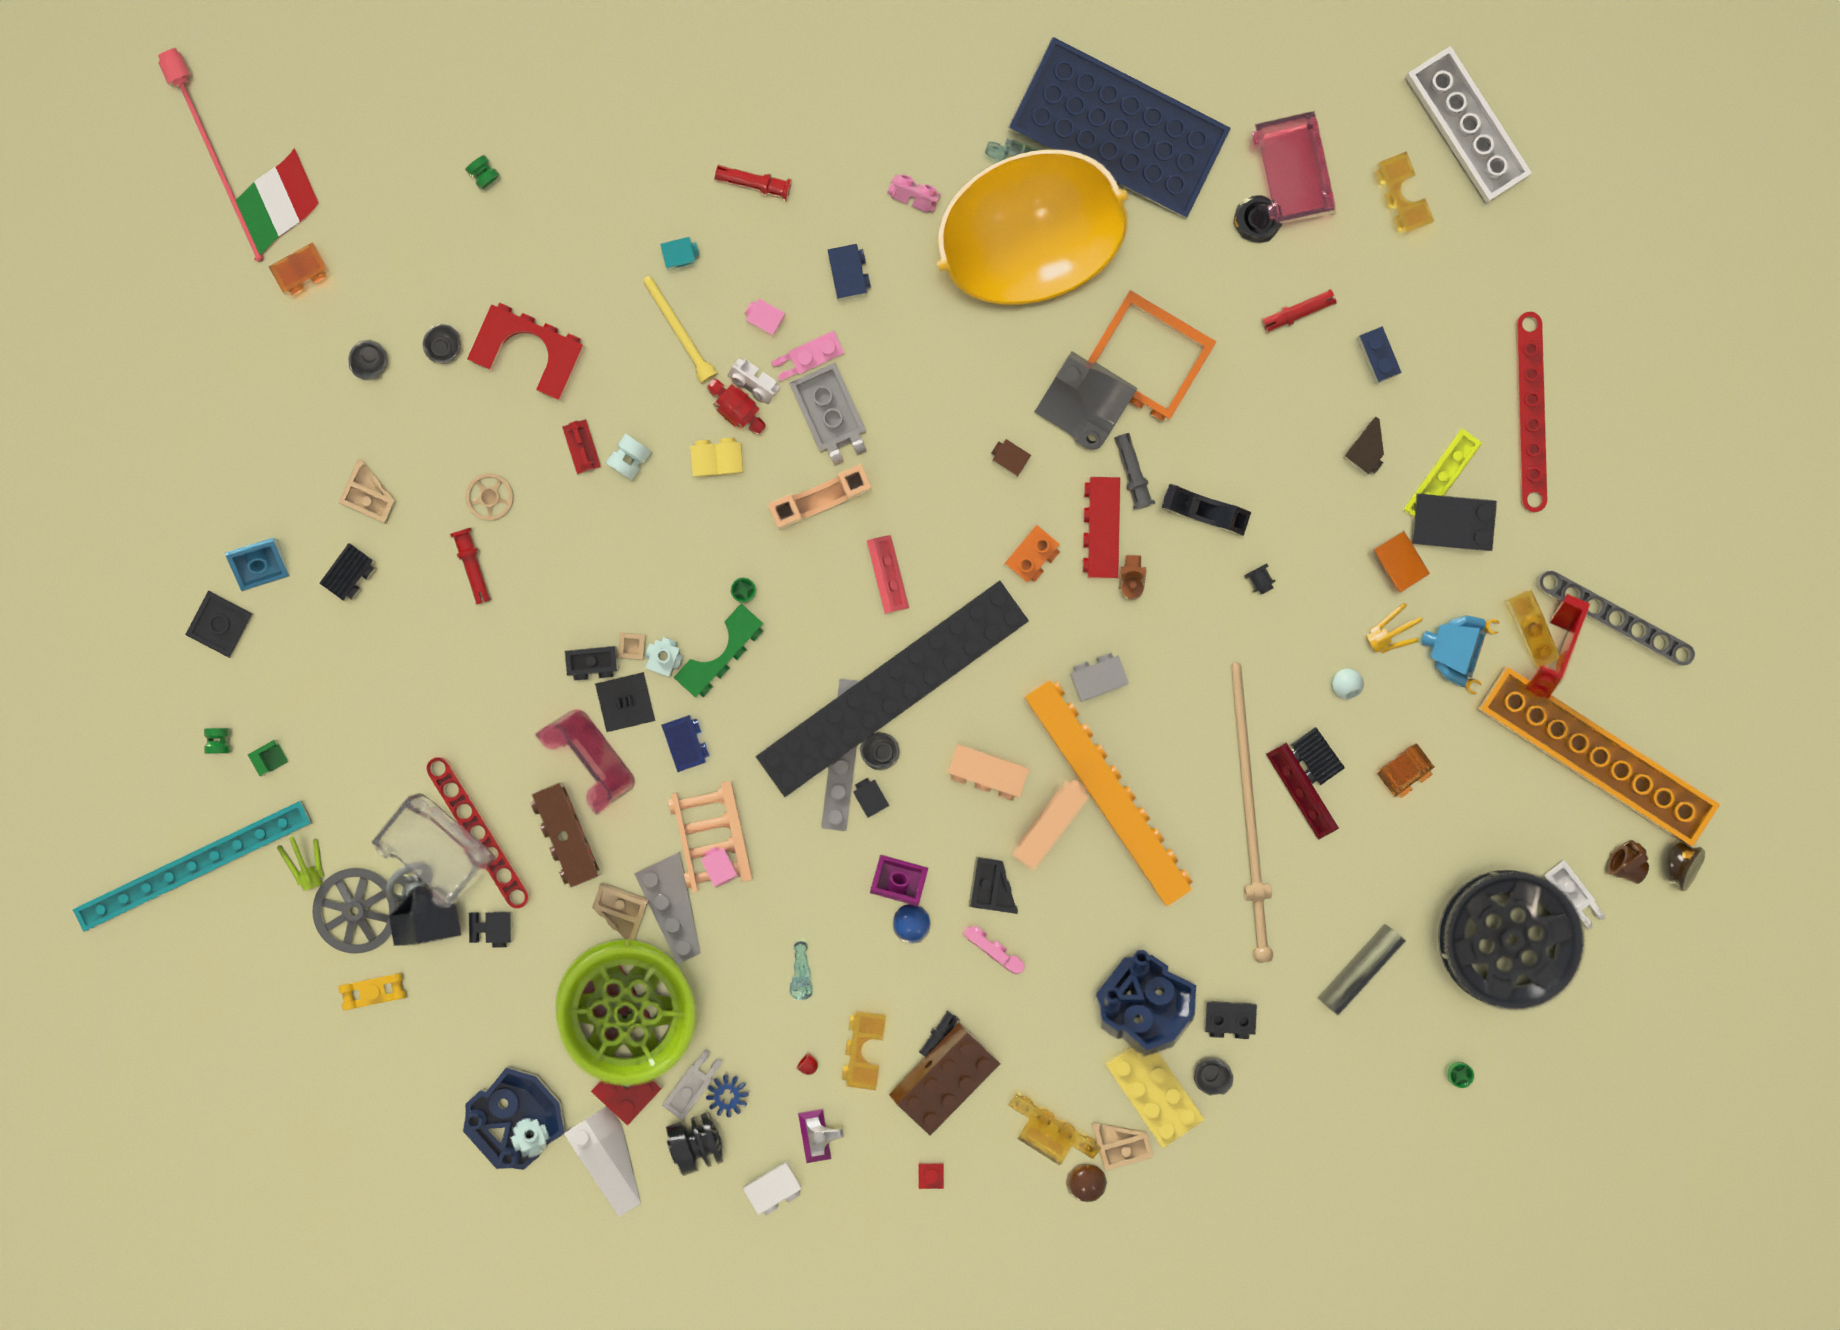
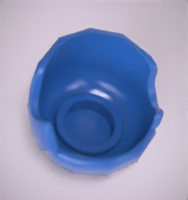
M907 904L895 912L893 931L901 942L911 945L920 943L930 932V917L922 906Z

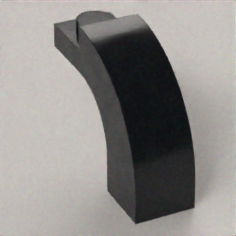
M1169 484L1162 508L1176 515L1242 536L1245 534L1251 515L1250 511L1241 507L1196 494L1173 484Z

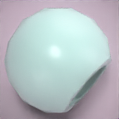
M1345 668L1334 676L1332 682L1333 691L1339 698L1345 700L1354 698L1363 690V677L1356 670Z

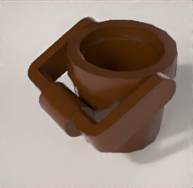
M1634 840L1621 845L1610 853L1607 866L1608 873L1616 878L1640 884L1646 878L1649 871L1646 849Z

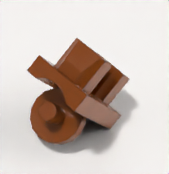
M1126 555L1125 567L1121 566L1119 589L1122 590L1124 597L1135 600L1143 594L1146 567H1141L1140 555Z

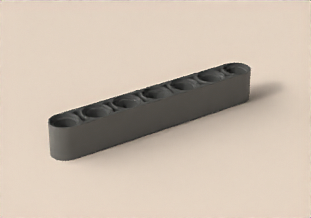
M1546 571L1538 576L1536 581L1537 587L1545 595L1561 603L1565 598L1566 590L1569 587L1574 588L1577 591V598L1586 602L1594 599L1599 603L1598 612L1593 614L1588 610L1586 617L1677 666H1684L1694 660L1695 651L1686 642L1555 571ZM1550 575L1554 578L1555 586L1553 589L1544 587L1543 579L1545 576ZM1614 611L1621 615V622L1617 626L1613 625L1609 619L1610 614ZM1636 623L1640 624L1644 631L1643 635L1639 638L1635 637L1631 630L1632 626ZM1658 635L1662 636L1666 642L1665 647L1661 650L1654 646V639ZM1680 647L1684 648L1688 654L1687 659L1683 662L1679 661L1676 657V651Z

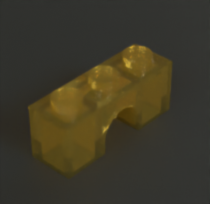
M1407 151L1378 162L1376 165L1377 170H1374L1378 183H1383L1387 193H1384V198L1388 207L1393 206L1396 216L1393 217L1397 230H1402L1403 234L1406 235L1431 225L1434 219L1426 199L1412 202L1405 199L1401 193L1402 183L1416 175Z
M856 1010V1015H850L849 1030H853L852 1041L847 1040L845 1055H850L849 1066H843L842 1080H846V1087L876 1090L879 1064L866 1061L862 1056L861 1048L868 1040H883L886 1014Z

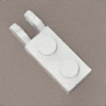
M1565 860L1543 875L1570 898L1577 909L1581 922L1588 930L1593 927L1592 922L1582 912L1587 906L1592 909L1597 918L1600 920L1605 918L1603 912L1594 902L1593 896Z
M704 1050L694 1066H690L662 1105L681 1120L685 1118L712 1080L711 1077L722 1063V1061L717 1059L711 1065L707 1074L700 1071L698 1068L709 1057L707 1050Z

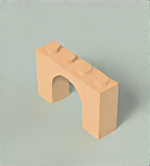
M860 464L839 473L837 477L796 495L790 494L769 503L768 506L777 527L781 530L870 492L872 489Z

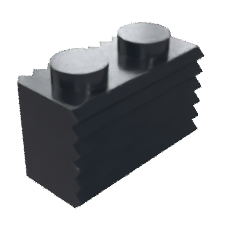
M348 543L319 584L345 602L348 598L353 600L361 589L358 587L363 578L367 580L374 572L375 567L372 565L375 563V560L353 544Z
M1317 727L1312 728L1290 744L1293 748L1294 757L1299 763L1302 761L1306 766L1307 770L1305 773L1312 784L1317 782L1318 785H1322L1345 769Z

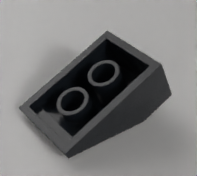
M1417 493L1412 544L1492 551L1497 501Z

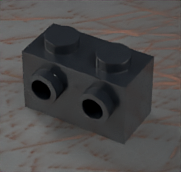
M617 646L565 651L567 676H573L574 681L589 679L588 674H598L599 678L614 677L613 672H619Z
M1205 1001L1204 1032H1209V1037L1224 1038V1033L1235 1034L1234 1038L1249 1039L1250 1035H1256L1257 1004Z

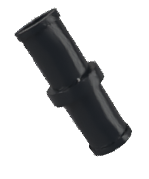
M947 1010L935 1029L932 1028L930 1031L931 1036L922 1049L919 1050V1053L926 1057L950 1033L960 1019Z

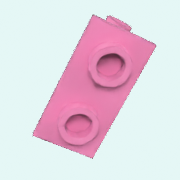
M895 174L887 192L891 194V198L906 204L910 196L915 197L912 206L926 213L929 211L934 212L937 206L935 202H938L941 197V193L937 192L935 187L928 184H923L922 186L915 183L913 178L904 174H900V176Z

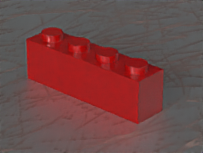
M1090 477L1089 482L1084 484V497H1089V508L1084 507V523H1088V533L1083 534V548H1088V558H1083V573H1087V578L1118 579L1120 477Z

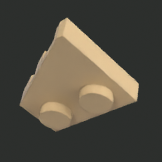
M358 458L338 503L382 523H386L395 500L367 465Z
M601 883L592 908L607 920V924L614 931L617 930L625 939L635 940L649 900Z
M1098 1123L1092 1124L1105 1171L1154 1157L1146 1132Z

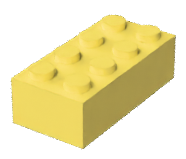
M1129 1046L1105 1063L1162 1148H1165L1205 1120L1158 1052L1143 1056Z

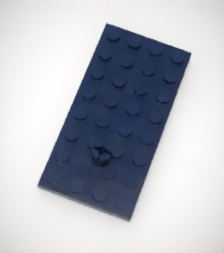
M1055 37L1051 38L1008 126L1009 129L1050 150L1075 152L1095 160L1110 173L1115 183L1184 218L1188 217L1231 129L1229 126Z

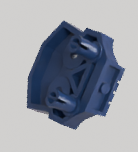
M1138 950L1133 957H1125L1096 994L1095 1003H1097L1100 1011L1101 1028L1116 1039L1123 1038L1135 1051L1143 1056L1171 1048L1194 1019L1196 985L1168 972V965L1153 955H1149L1144 950ZM1129 990H1130L1131 993H1132V995H1126V994L1129 992ZM1161 990L1164 994L1157 995L1155 991ZM1139 1018L1142 1020V1023H1135L1134 1019Z
M506 1067L488 1090L481 1089L465 1104L463 1132L496 1169L513 1168L524 1170L541 1154L534 1157H523L520 1150L515 1151L511 1141V1137L514 1136L513 1128L517 1127L516 1124L522 1120L530 1118L531 1121L537 1119L539 1126L544 1124L549 1139L545 1140L548 1145L565 1133L561 1102L537 1075ZM501 1099L508 1101L506 1108H502L499 1105ZM505 1128L503 1139L501 1140L492 1129ZM534 1133L532 1136L525 1135L526 1139H532L534 1137Z

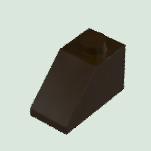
M1375 416L1343 456L1345 460L1366 476L1370 472L1375 474L1384 463L1380 460L1384 455L1379 418Z

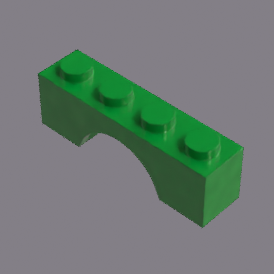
M742 603L724 621L729 635L725 651L718 658L709 662H698L690 659L673 677L695 698L699 695L704 697L713 688L710 683L717 676L721 679L730 669L727 664L733 658L738 660L746 652L747 649L744 646L750 639L755 642L764 632L761 628L764 623Z

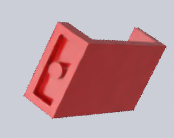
M1567 594L1552 615L1550 623L1568 630L1554 670L1540 665L1526 685L1525 689L1531 691L1535 696L1549 699L1562 681L1590 603Z

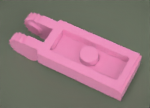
M833 330L789 351V354L783 355L771 363L773 367H778L792 359L796 368L780 373L778 378L780 381H783L843 355L844 351Z
M968 926L963 931V937L1006 970L1011 971L1013 974H1019L1025 969V965L1022 960L1020 961V958L1006 955L1007 949L997 941L993 944L985 938L987 934L979 927L974 926V928Z

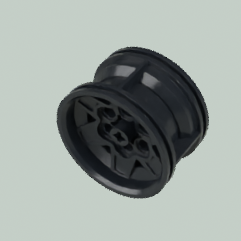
M1496 870L1472 878L1451 896L1440 918L1438 948L1447 973L1464 992L1497 1008L1524 1010L1549 1002L1570 984L1582 960L1584 931L1576 907L1558 886L1534 874L1514 870ZM1511 892L1504 906H1501L1491 898L1498 894ZM1538 902L1545 907L1550 916H1537ZM1515 908H1520L1523 911V918L1519 922H1514L1511 918V912ZM1491 914H1495L1499 918V923L1495 928H1489L1486 923L1487 917ZM1471 917L1478 927V931L1465 937L1466 927ZM1533 926H1538L1541 930V935L1537 940H1532L1529 937V930ZM1510 933L1517 937L1513 946L1506 943V939L1510 938ZM1488 938L1492 942V948L1490 951L1483 953L1479 945L1483 939ZM1556 944L1555 953L1551 959L1546 949ZM1530 950L1534 954V960L1526 965L1522 961V955L1525 951ZM1501 957H1507L1510 961L1508 969L1504 971L1499 970L1497 962ZM1473 964H1487V980L1478 974L1473 968ZM1520 974H1524L1532 980L1526 984L1515 986Z

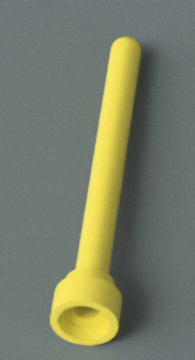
M646 276L643 282L697 367L695 369L697 372L696 377L701 384L710 380L718 374L713 364L710 365L708 361H704L653 278Z

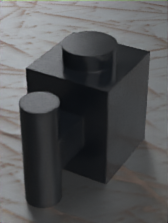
M513 911L486 912L485 922H479V912H469V943H479V933H486V943H492V948L507 947V943L513 942Z

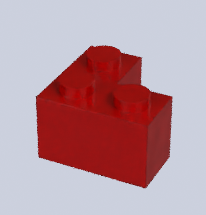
M656 1079L633 1084L629 1087L601 1080L590 1092L628 1126L663 1086Z

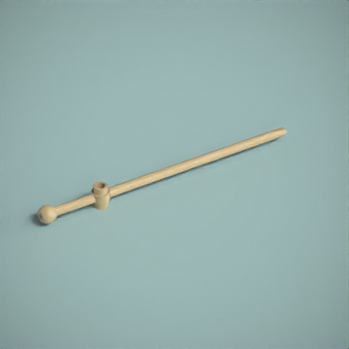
M1235 662L1231 668L1252 879L1251 885L1244 886V897L1246 901L1252 900L1254 902L1258 948L1254 951V958L1257 963L1271 962L1273 959V950L1268 947L1264 911V899H1270L1272 892L1270 883L1263 884L1261 879L1241 664Z

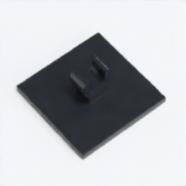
M644 672L595 684L606 732L655 721Z

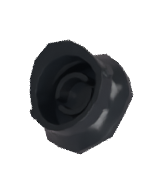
M1263 195L1251 196L1237 206L1233 224L1243 239L1256 243L1268 242L1282 226L1280 207Z

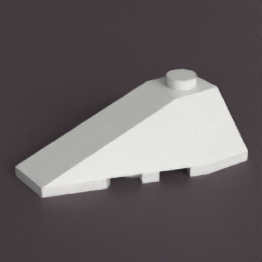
M607 1106L564 1133L619 1217L641 1204L623 1127L616 1115Z

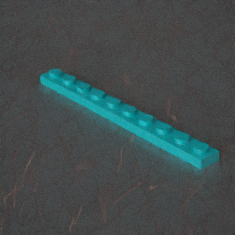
M298 801L74 908L73 912L82 931L85 932L312 824L302 802Z

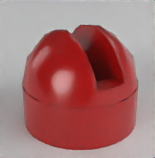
M807 1053L800 1060L796 1069L802 1074L812 1075L817 1071L818 1063L815 1057Z

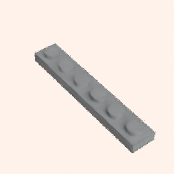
M840 679L838 696L859 681ZM857 746L829 765L821 828L846 831Z

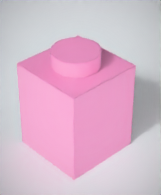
M759 298L756 303L752 301L745 312V315L748 316L746 321L773 337L785 317L783 311Z
M715 847L704 853L706 857L702 858L701 861L714 887L718 888L739 877L724 848L719 850L718 847Z

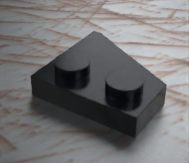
M976 857L969 907L1018 914L1003 861Z

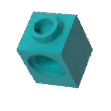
M690 237L660 244L667 271L696 264L695 257L700 256L697 243H691Z

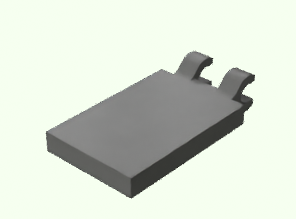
M836 363L790 382V386L820 452L828 450L834 465L844 462L838 448L851 442L857 455L867 452L860 437V434L865 433L866 430Z

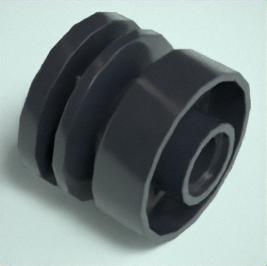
M707 1112L701 1114L703 1126H699L695 1116L691 1117V1130H687L682 1121L666 1126L669 1138L667 1140L668 1148L673 1162L678 1165L682 1176L699 1171L698 1159L700 1158L703 1159L707 1167H711V1154H713L717 1164L724 1162L723 1145L717 1127Z

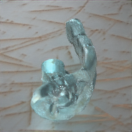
M799 941L794 944L796 960L789 991L794 999L805 1000L812 996L813 986L811 984V970L808 966L807 955L805 954L808 945L805 942Z

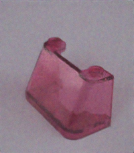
M1315 111L1255 124L1256 131H1252L1254 145L1260 146L1272 204L1267 205L1270 220L1275 219L1276 224L1337 213Z
M579 709L571 710L535 734L542 745L548 749H557L561 746L569 745L597 783L588 790L586 801L596 815L603 813L634 788L635 778L632 772L584 711Z

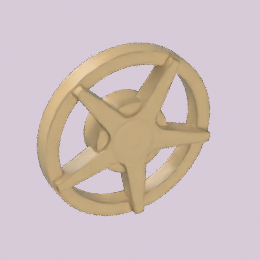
M491 473L482 474L474 478L468 485L465 496L466 504L471 513L476 517L489 521L496 520L509 511L513 501L512 489L509 483L501 476ZM492 477L498 479V482L493 487H484L479 480ZM501 482L504 483L508 490V501L499 497L497 490ZM477 483L481 490L479 498L470 502V491L473 485ZM498 502L507 504L500 514L492 516L493 506ZM481 503L486 506L488 517L477 513L472 505Z

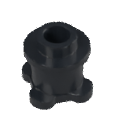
M1267 563L1244 575L1246 579H1250L1255 589L1253 592L1259 591L1260 595L1274 588L1272 583L1276 582L1275 579L1272 580L1266 569L1269 567Z

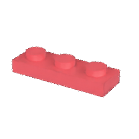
M891 535L867 540L885 614L909 608Z

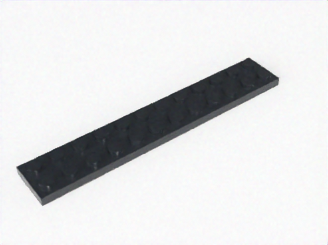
M1000 580L760 752L755 756L781 794L784 797L788 796L1029 621L1002 582Z

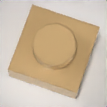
M620 633L618 658L644 660L646 635Z

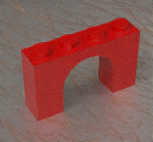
M499 303L498 306L491 304L467 360L492 371L504 344L510 338L518 334L535 335L544 342L548 351V362L536 390L561 402L585 348L580 343L582 339L569 333L566 337L557 333L558 328L547 323L543 327L535 324L536 319L522 313L521 316H517L511 313L513 308Z

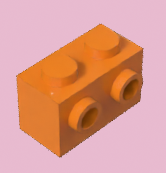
M1036 525L1004 565L1026 583L1030 580L1035 582L1044 572L1041 566L1046 560L1051 563L1060 553L1057 549L1060 544Z

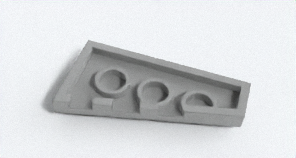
M678 852L634 875L645 898L649 900L648 904L677 964H680L701 952L685 882L681 854Z

